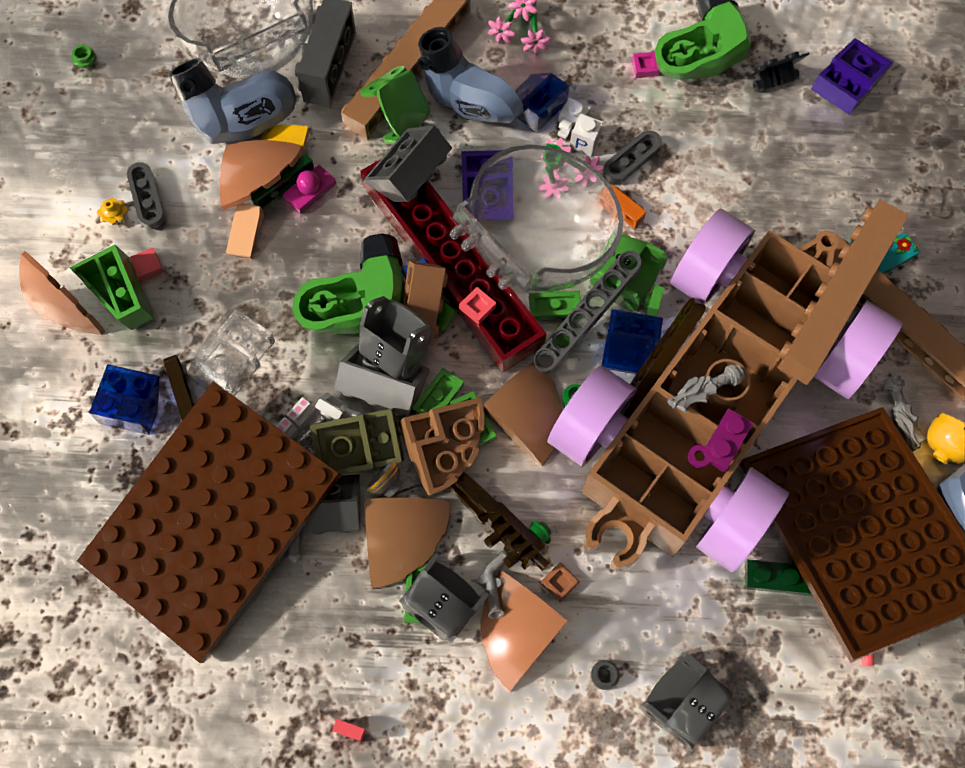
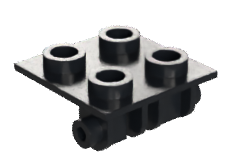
M798 51L786 55L785 59L780 61L777 58L770 59L764 62V65L755 68V73L747 77V79L754 78L753 88L755 91L758 90L760 92L774 88L777 85L781 86L794 82L796 78H799V71L794 68V64L810 54L808 52L800 55Z

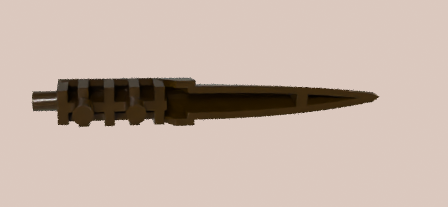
M463 472L458 477L459 480L448 488L475 515L474 517L482 525H486L484 530L487 533L493 532L484 539L486 546L492 548L501 541L505 545L503 549L507 553L509 551L512 552L503 559L504 564L508 568L521 561V567L524 570L532 564H535L541 571L546 570L550 563L541 555L545 550V545L502 502L496 501L475 480Z

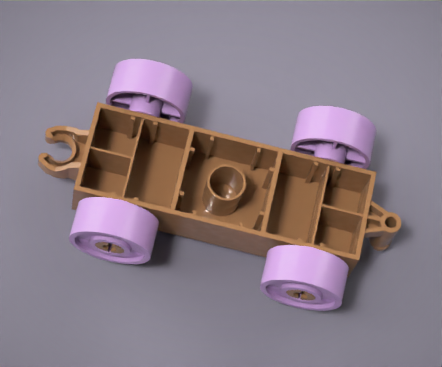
M718 209L706 222L687 249L671 278L670 284L689 297H695L704 305L711 300L721 285L725 286L726 289L631 417L627 418L624 416V413L632 402L637 389L602 365L598 366L587 377L564 408L548 437L547 442L581 467H584L593 458L601 446L606 448L605 452L588 473L582 489L584 495L604 508L590 520L584 534V547L589 552L595 551L601 543L602 534L606 529L618 528L622 530L627 537V546L614 556L611 562L613 570L621 571L630 568L640 558L647 544V539L673 557L686 542L702 517H705L711 523L695 547L733 573L750 554L780 511L789 492L753 467L749 469L734 490L725 484L797 381L794 377L777 368L783 359L778 355L787 341L792 344L795 337L791 336V333L798 322L804 323L807 317L803 313L811 301L815 303L818 301L819 297L815 296L822 282L828 283L831 279L826 275L833 265L834 253L840 244L839 238L835 233L822 231L814 240L797 248L769 230L750 257L746 258L742 254L749 245L755 229L725 210ZM866 300L852 320L845 323L814 378L841 396L849 399L880 361L900 331L903 322ZM736 364L744 372L745 377L744 380H741L740 384L733 386L728 383L717 388L715 395L708 396L707 403H693L687 408V413L676 407L673 409L668 405V400L678 396L679 391L686 385L689 379L694 377L699 379L701 376L718 377L724 373L726 366ZM728 408L754 423L725 472L711 464L704 468H696L689 463L688 453L690 449L696 445H707ZM701 452L694 454L695 459L698 461L705 459L704 454Z

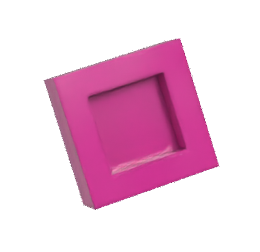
M655 52L633 53L632 64L635 78L657 77L660 70L657 68Z

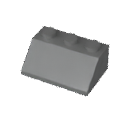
M357 344L340 361L334 390L342 392L347 397H357L366 400L370 405L383 406L389 409L394 408L396 414L409 415L413 406L418 401L430 368L419 365L412 377L408 379L402 376L394 378L361 355L359 344Z

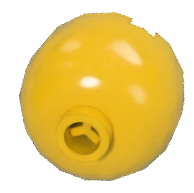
M938 414L927 431L928 445L935 451L932 454L933 457L944 464H947L949 461L957 464L965 463V423L947 414Z

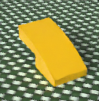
M275 125L263 132L260 140H273L302 145L303 152H305L309 127L301 125Z

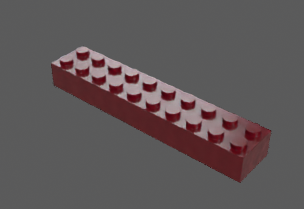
M380 160L362 169L360 174L363 188L417 260L425 258L427 263L440 265L445 268L448 278L446 287L442 288V293L450 304L459 310L457 312L502 373L539 350L545 343L547 333L429 181L421 185L417 190V196L409 202H394L366 185L363 181ZM476 287L496 302V308L479 325L459 309V304Z

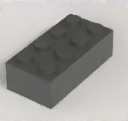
M323 0L321 6L318 5L316 9V20L310 26L309 40L307 43H304L301 62H297L295 67V76L298 77L299 81L298 90L302 94L303 102L331 107L356 35L352 2Z

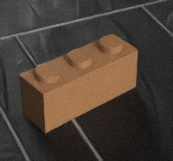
M409 261L402 304L420 315L433 328L434 331L429 346H433V340L437 338L439 332V325L436 323L437 316L442 312L443 308L442 288L446 287L448 276L445 268L440 265Z

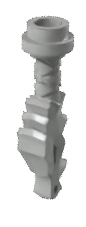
M736 364L726 366L724 373L718 377L701 376L699 379L698 377L689 379L686 385L679 391L678 396L668 400V405L673 409L676 407L687 413V408L691 404L697 402L707 403L708 396L715 395L717 388L728 383L733 386L740 384L741 380H744V372Z
M900 375L892 376L884 380V388L886 391L891 392L895 403L892 409V422L903 439L907 440L909 448L913 452L921 448L920 445L925 441L926 437H923L918 431L917 421L919 416H915L912 413V406L905 401L903 391L901 390L905 386L904 380L901 379Z

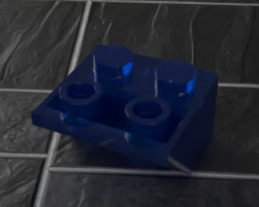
M553 73L531 74L515 90L523 104L524 110L523 114L517 119L538 133L565 106L568 101L570 86Z
M611 309L601 365L608 370L637 374L661 339L663 318Z
M107 364L89 414L99 424L149 435L158 412L160 377Z

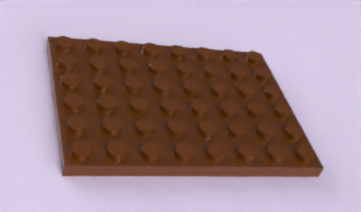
M212 381L78 558L77 562L197 662L204 663L338 481L341 474L219 384Z
M883 407L742 459L740 466L745 474L753 467L789 492L786 501L772 523L850 663L965 616V533Z

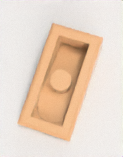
M245 203L237 205L226 250L227 254L251 259L264 219V213L260 206Z

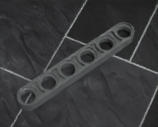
M623 252L534 356V364L540 373H553L639 274L642 260L637 252ZM633 258L637 261V266L634 269L627 270L622 265L624 260ZM609 278H618L621 281L620 286L616 289L608 288L606 282ZM593 297H601L604 300L603 306L598 309L592 308L589 302ZM578 316L585 317L587 319L586 326L583 328L574 327L572 324L574 318ZM562 335L570 338V344L565 348H559L556 345L557 338ZM544 355H549L554 359L553 364L548 368H543L539 365V360Z

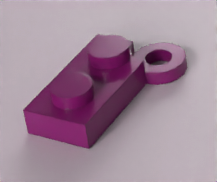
M728 408L707 445H696L690 449L688 453L689 463L696 468H704L711 464L725 472L754 423ZM701 452L704 454L705 459L698 461L695 459L694 454Z

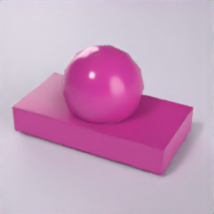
M318 165L312 171L301 172L297 176L296 184L284 192L283 197L299 213H302L336 185V179L321 165Z

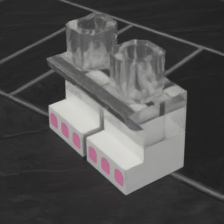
M302 397L286 414L288 419L284 417L276 427L315 455L310 425L327 422V418L316 411Z

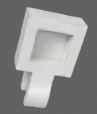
M569 98L559 114L558 120L561 122L557 135L566 139L571 129L575 126L580 114L588 116L591 107Z
M328 392L319 398L315 406L324 417L331 420L361 414L349 409L348 404Z

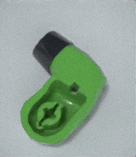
M697 0L696 5L701 22L684 29L668 32L658 40L655 56L657 68L661 73L673 79L681 80L717 76L732 65L746 59L751 47V32L746 17L739 9L736 0Z
M383 233L370 235L361 242L360 272L345 273L336 277L311 279L302 284L293 300L292 309L295 319L311 332L321 334L360 333V322L364 307L371 300L385 296L387 299L402 304L405 281L401 269L403 261L397 239L392 235Z

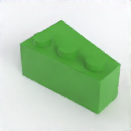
M113 245L69 267L115 318L130 330L154 319L130 258L118 246Z

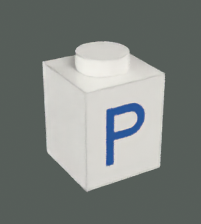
M580 114L571 133L569 146L572 148L571 150L591 157L599 142L603 122Z

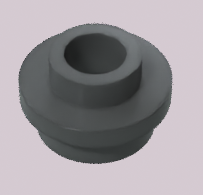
M602 660L593 666L591 680L597 688L610 690L619 682L620 673L613 662ZM602 670L609 672L610 679L608 681L600 678Z

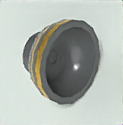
M392 461L371 480L366 490L375 495L384 494L387 498L393 496L403 485V481L399 478L400 469L397 463Z

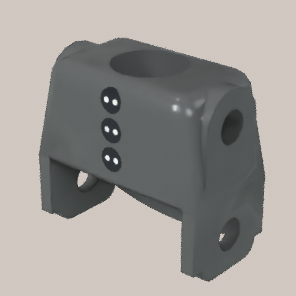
M382 296L371 300L364 307L360 322L359 352L392 377L399 378L402 376L408 379L417 371L420 361L429 347L434 330L420 315L407 306Z
M437 551L399 602L405 611L440 639L452 643L470 618L479 610L489 596L490 591L486 589L478 596L475 590L463 578L446 566L436 562L442 554Z
M682 652L677 658L679 662L660 678L646 702L644 701L639 708L659 727L669 732L684 746L693 750L729 705L733 695L706 667L691 655Z

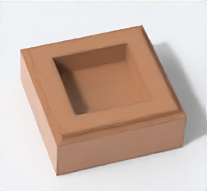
M561 562L540 582L560 603L580 583Z

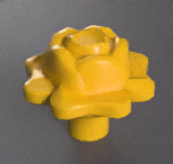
M112 197L101 202V207L97 214L101 216V222L115 225L117 222L124 220V215L128 212V208L123 200H116Z

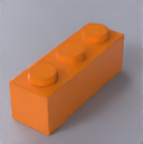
M611 184L601 193L600 202L635 229L645 219L647 211L642 206L636 204L631 197L622 193L618 187Z

